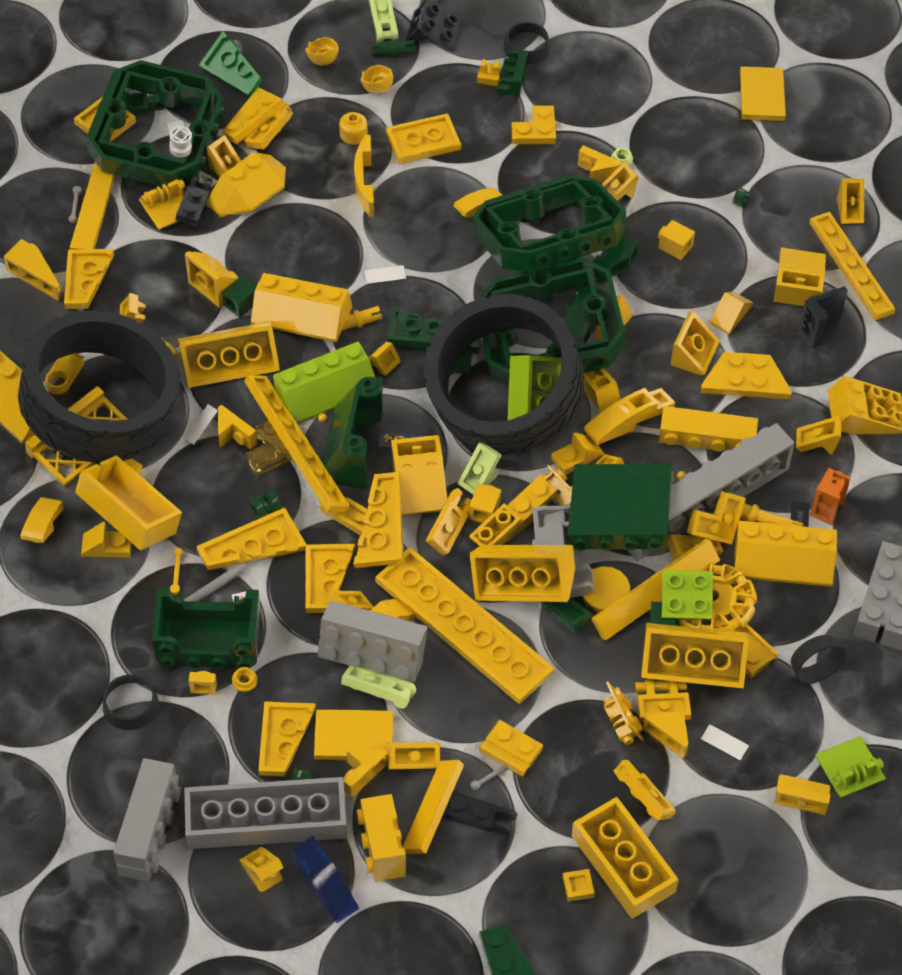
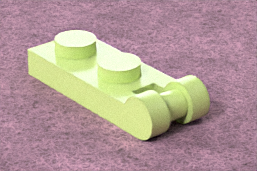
M368 0L377 43L384 42L386 39L398 40V30L391 0Z
M350 665L343 674L341 684L355 690L392 701L396 707L401 709L407 707L410 699L417 691L415 685L411 682L385 673H376L373 670Z

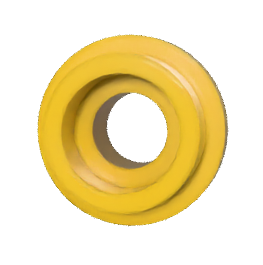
M247 667L239 668L232 676L233 687L240 692L253 690L257 685L256 673ZM243 679H248V680H249V681L246 682V683H242V682H241V680H243Z

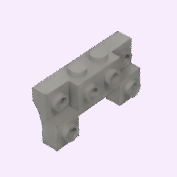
M571 504L561 506L543 505L532 508L535 539L532 540V545H569L568 525ZM589 564L575 567L570 592L571 598L594 593L593 570Z

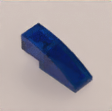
M314 836L291 849L292 860L306 877L307 884L336 923L359 910V906L344 880Z

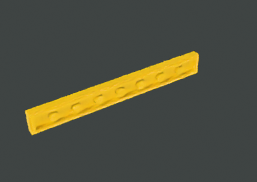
M247 375L244 380L246 386L327 512H347L350 506L267 376Z

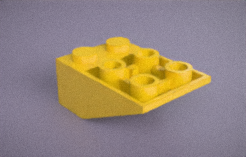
M781 247L773 302L804 306L805 301L810 297L821 295L825 277L826 254Z
M843 376L827 390L831 418L841 417L842 432L852 435L902 434L901 393L847 376Z
M439 435L391 440L393 471L399 472L402 516L441 512L447 502V492Z

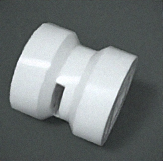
M177 126L170 131V152L176 157H186L191 153L192 133L187 127Z

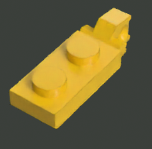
M285 103L286 106L248 135L245 139L247 147L264 150L293 115L289 103Z
M622 760L614 769L618 779L628 785L631 794L645 805L648 814L652 818L659 821L673 817L676 813L674 807L644 773L640 774L629 760Z

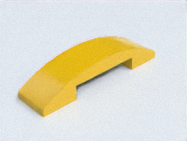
M365 135L355 155V190L363 210L369 217H374L373 185H364L363 166H371L370 135Z

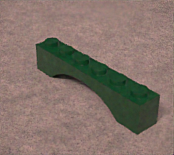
M623 235L617 246L602 250L601 255H597L593 263L610 270L612 277L626 272L637 256L639 241ZM590 285L577 288L574 295L575 300L567 305L563 321L570 329L576 345L587 343L592 332V325L587 322L583 309L584 299L592 294Z

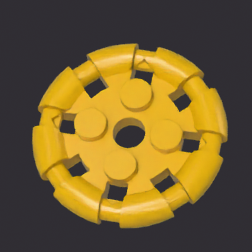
M708 563L710 568L706 571H713V595L718 597L717 600L713 601L712 619H676L678 626L732 632L738 627L743 628L751 620L755 612L754 604L757 603V594L751 580L745 578V574L735 567L727 564L721 566ZM730 615H731L734 619L728 621V619H729V617H730ZM703 620L711 621V625H703L702 622Z

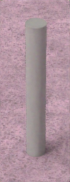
M239 564L184 600L201 601L244 572Z

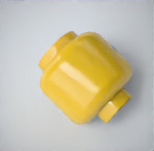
M356 112L343 115L339 122L340 138L345 143L351 145L361 143L365 135L368 134L367 119L364 115Z

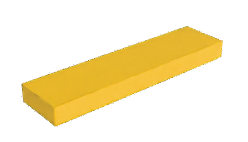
M460 760L439 762L402 848L405 849L406 854H426L464 764Z

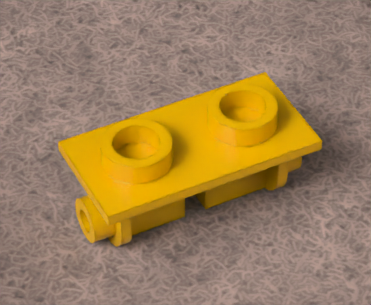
M548 465L547 467L551 472L548 475L543 474L542 477L556 488L557 492H561L555 498L560 505L571 504L572 486L570 487L565 482L568 478L559 469L554 471Z

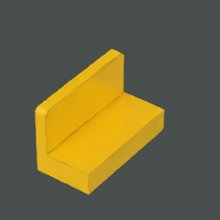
M781 774L778 778L774 804L825 815L830 801V786Z

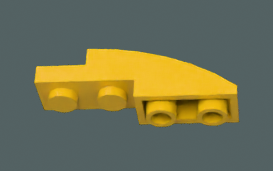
M643 388L622 398L602 411L584 427V431L599 445L635 431L637 423L662 414L663 406L674 407L675 401L662 388L652 392H648Z
M539 475L508 505L503 504L469 536L470 539L478 546L503 545L533 522L532 508L548 504L558 494L557 489Z

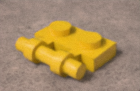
M645 679V682H635V692L646 693V695H637L639 721L644 722V717L647 713L684 711L685 720H690L688 692L678 693V690H687V683L653 681V679ZM655 691H668V693L655 694Z

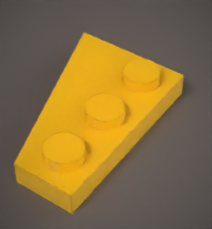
M258 87L224 128L222 133L228 140L239 144L286 105L282 98Z
M114 249L68 250L64 298L65 309L89 308L114 257Z
M355 544L306 545V613H325L330 603L326 597L331 591L340 590L355 551Z
M264 702L259 776L286 775L316 710V704Z

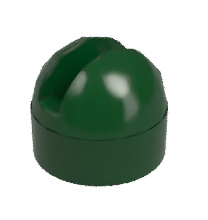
M738 187L732 204L738 206L747 205L749 202L744 198H750L749 192Z
M295 767L292 780L313 779L315 773Z

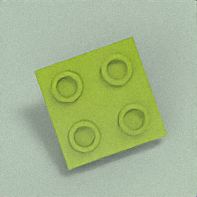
M663 570L662 618L712 619L713 571Z
M861 736L815 754L840 798L886 779L881 771V768H884L883 761L880 758H873Z

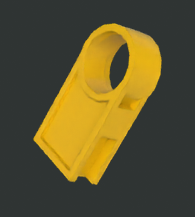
M71 354L57 359L45 377L48 391L57 395L65 393L84 366L85 362L82 361L84 356ZM60 377L66 380L58 386L50 384L55 378Z

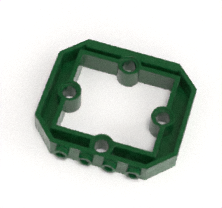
M143 60L114 70L87 134V150L102 172L161 187L165 184L167 188L168 183L173 182L175 179H182L186 183L192 180L194 174L199 175L200 170H204L206 167L207 147L213 143V136L217 137L219 131L218 122L219 120L223 121L226 109L222 107L223 98L207 76ZM130 89L152 95L159 94L160 103L166 107H175L180 102L201 107L197 119L189 125V130L192 133V149L188 156L178 159L158 154L152 143L144 141L137 143L134 147L110 142L114 129H120L126 124L125 101Z
M576 176L560 177L486 200L473 216L476 238L502 269L532 273L615 247L628 229L626 209L597 179ZM575 202L580 206L584 226L574 229H563L555 235L527 244L521 243L519 224L514 221L524 218L529 220L540 219L547 211Z
M585 258L563 262L533 273L522 272L493 279L479 297L480 299L483 297L488 298L491 295L515 294L522 295L524 298L531 297L533 299L547 300L553 294L590 285L592 294L588 295L583 301L585 318L590 325L600 326L603 339L576 345L583 364L584 373L610 367L628 343L610 270ZM515 328L498 330L482 337L491 375L508 384L511 356L509 347L514 346L518 341V332ZM552 343L547 347L546 353L533 356L561 358L562 352L555 343Z

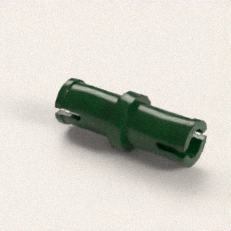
M392 39L391 42H372V56L392 55V57H395L396 54H415L414 40L395 41V39Z

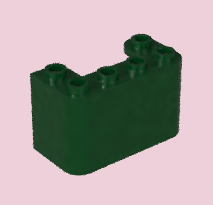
M157 588L152 638L156 661L165 668L187 666L189 668L213 667L223 669L225 667L251 668L256 665L261 611L259 590H246L245 597L239 599V596H234V602L185 601L184 595H179L178 598L173 597L170 594V588Z

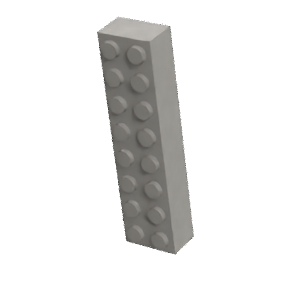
M776 423L769 428L764 427L754 437L744 439L739 446L732 450L724 451L717 459L707 461L697 471L689 472L682 480L675 484L672 483L668 537L671 534L681 535L687 531L693 509L714 514L721 491L744 497L787 471L795 442ZM651 549L628 550L636 561L655 551Z

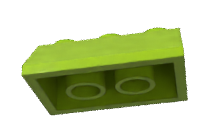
M531 355L510 356L508 420L525 415L538 407L549 396L557 383L561 371L562 358Z

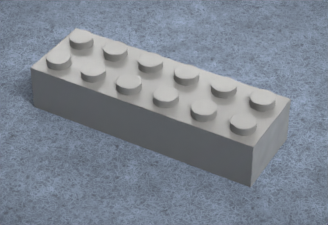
M343 777L184 787L185 835L188 849L347 839Z

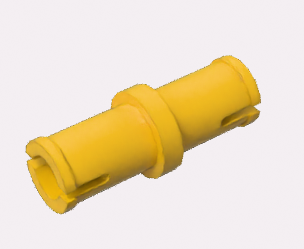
M377 305L362 311L354 310L352 314L348 315L342 331L354 327L362 328L364 324L382 320L381 313L371 315L380 311L379 306Z

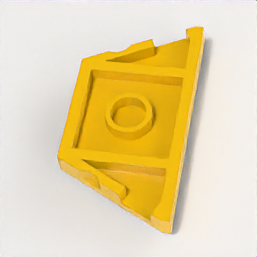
M724 352L701 385V393L787 400H791L792 396L791 389L771 355Z

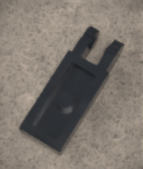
M193 175L176 213L175 220L194 226L198 225L209 198L212 178H207L204 188L200 189L196 187L199 183V175Z
M453 791L442 817L487 832L493 831L503 835H510L513 829L511 825L498 820L494 821L495 817L514 821L518 814L507 807H498L499 805Z

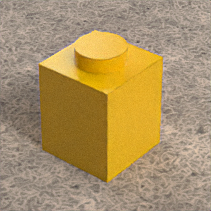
M671 220L667 226H663L659 231L658 248L682 260L693 247L695 232Z
M478 483L469 505V519L480 523L485 522L500 506L501 489L492 485Z

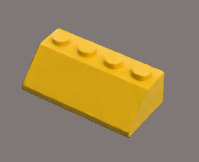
M263 273L255 289L251 325L269 322L274 330L337 342L346 319L353 308L349 290Z
M269 322L177 339L188 388L244 378L247 375L280 371L273 329Z
M0 351V424L24 444L35 434L26 424L19 407L18 390L22 369Z
M738 521L735 535L734 567L742 571L746 579L832 587L837 552V530Z
M481 545L470 552L475 601H569L575 573L573 545Z

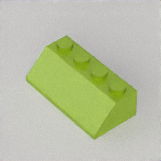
M359 341L273 375L274 389L297 424L318 417L320 413L325 414L333 411L336 405L358 381L365 377L375 378L369 358Z

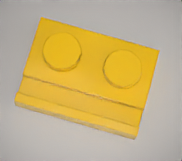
M748 624L743 628L738 627L734 630V632L747 633L749 636L745 673L750 678H753L768 666L773 659L777 658L778 652Z
M499 720L486 737L485 742L480 745L479 752L499 764L507 766L508 769L523 777L527 769L531 767L543 750V744Z

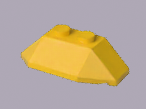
M253 152L220 176L207 199L206 206L221 218L227 217V215L253 212L285 188L286 167L271 155Z

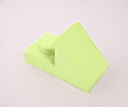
M479 443L457 484L474 495L478 483L489 485L497 477L498 473L494 469L502 455L485 443Z

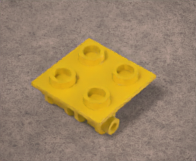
M175 179L173 182L168 183V188L163 184L162 189L158 186L152 191L144 192V195L139 198V201L158 230L179 222L175 218L185 194L183 189L185 185L182 179Z
M606 682L613 697H608L604 700V709L611 723H614L613 727L620 742L629 745L636 736L643 741L644 739L640 732L643 730V727L637 716L634 717L630 711L633 709L630 700L626 695H623L619 687L614 688L609 682Z

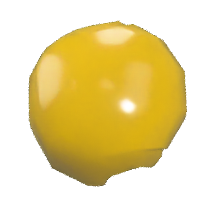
M323 37L309 42L308 48H305L313 64L326 66L336 59L339 47L333 39Z
M375 65L363 71L360 80L363 87L369 93L382 94L390 89L393 83V73L386 66Z

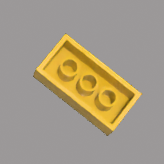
M646 623L641 677L744 688L749 636L747 633Z
M618 797L573 822L572 838L632 919L676 893L679 879Z

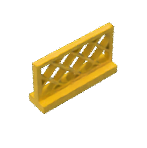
M98 386L67 409L80 416L94 420L118 421L127 419L104 397V392ZM105 406L110 411V418L96 417V411ZM36 435L25 442L26 453L32 459L35 458L63 487H66L80 476L82 470L95 464L93 462L76 461L74 458L73 461L59 460V451L56 453V460L45 459L41 454L46 450L54 449L44 444ZM58 466H73V472L64 478L58 472Z

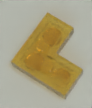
M269 420L255 426L256 434L264 445L245 453L246 460L257 476L293 459Z

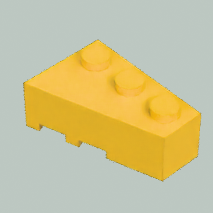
M392 794L360 799L361 809L356 810L358 824L364 825L365 833H361L363 849H368L370 856L365 857L367 872L373 873L374 882L406 877V853L401 844L402 836L398 829Z

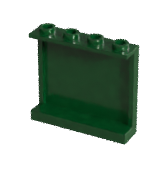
M672 463L574 464L568 525L569 545H573V550L669 549L668 528L671 484L674 482Z

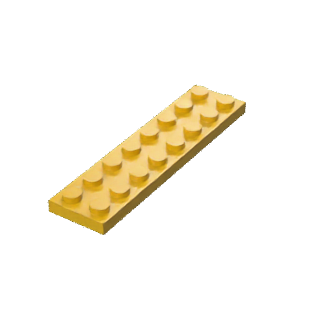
M411 547L403 553L404 563L388 565L375 577V582L404 604L419 620L519 705L554 673L552 665Z

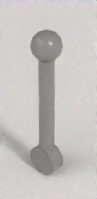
M79 186L73 188L72 213L68 218L72 224L77 222L78 197L82 193Z
M503 765L482 779L472 781L470 784L471 789L478 790L483 783L507 770L508 767Z

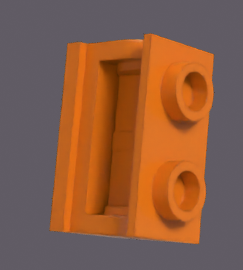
M828 468L816 489L810 516L832 525L838 505L843 506L851 477L846 476L840 471Z

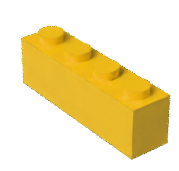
M663 406L659 443L688 446L695 449H711L717 452L728 449L732 450L739 446L744 439H750L757 435L758 418Z

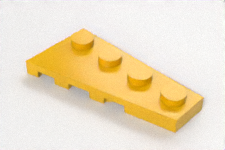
M399 472L374 474L368 499L369 505L363 520L362 535L359 537L358 552L354 558L353 565L355 568L404 563Z
M282 508L197 546V552L207 570L306 551V543L286 508Z

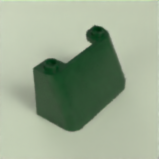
M362 378L334 409L322 463L336 485L366 489L368 474H366L367 442L363 437L354 435L355 428L367 429L369 422L374 419L381 421L383 415V379Z

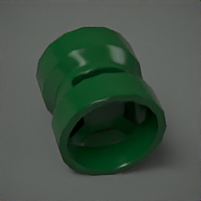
M273 490L265 493L264 497H255L250 500V506L256 519L282 509L280 501Z

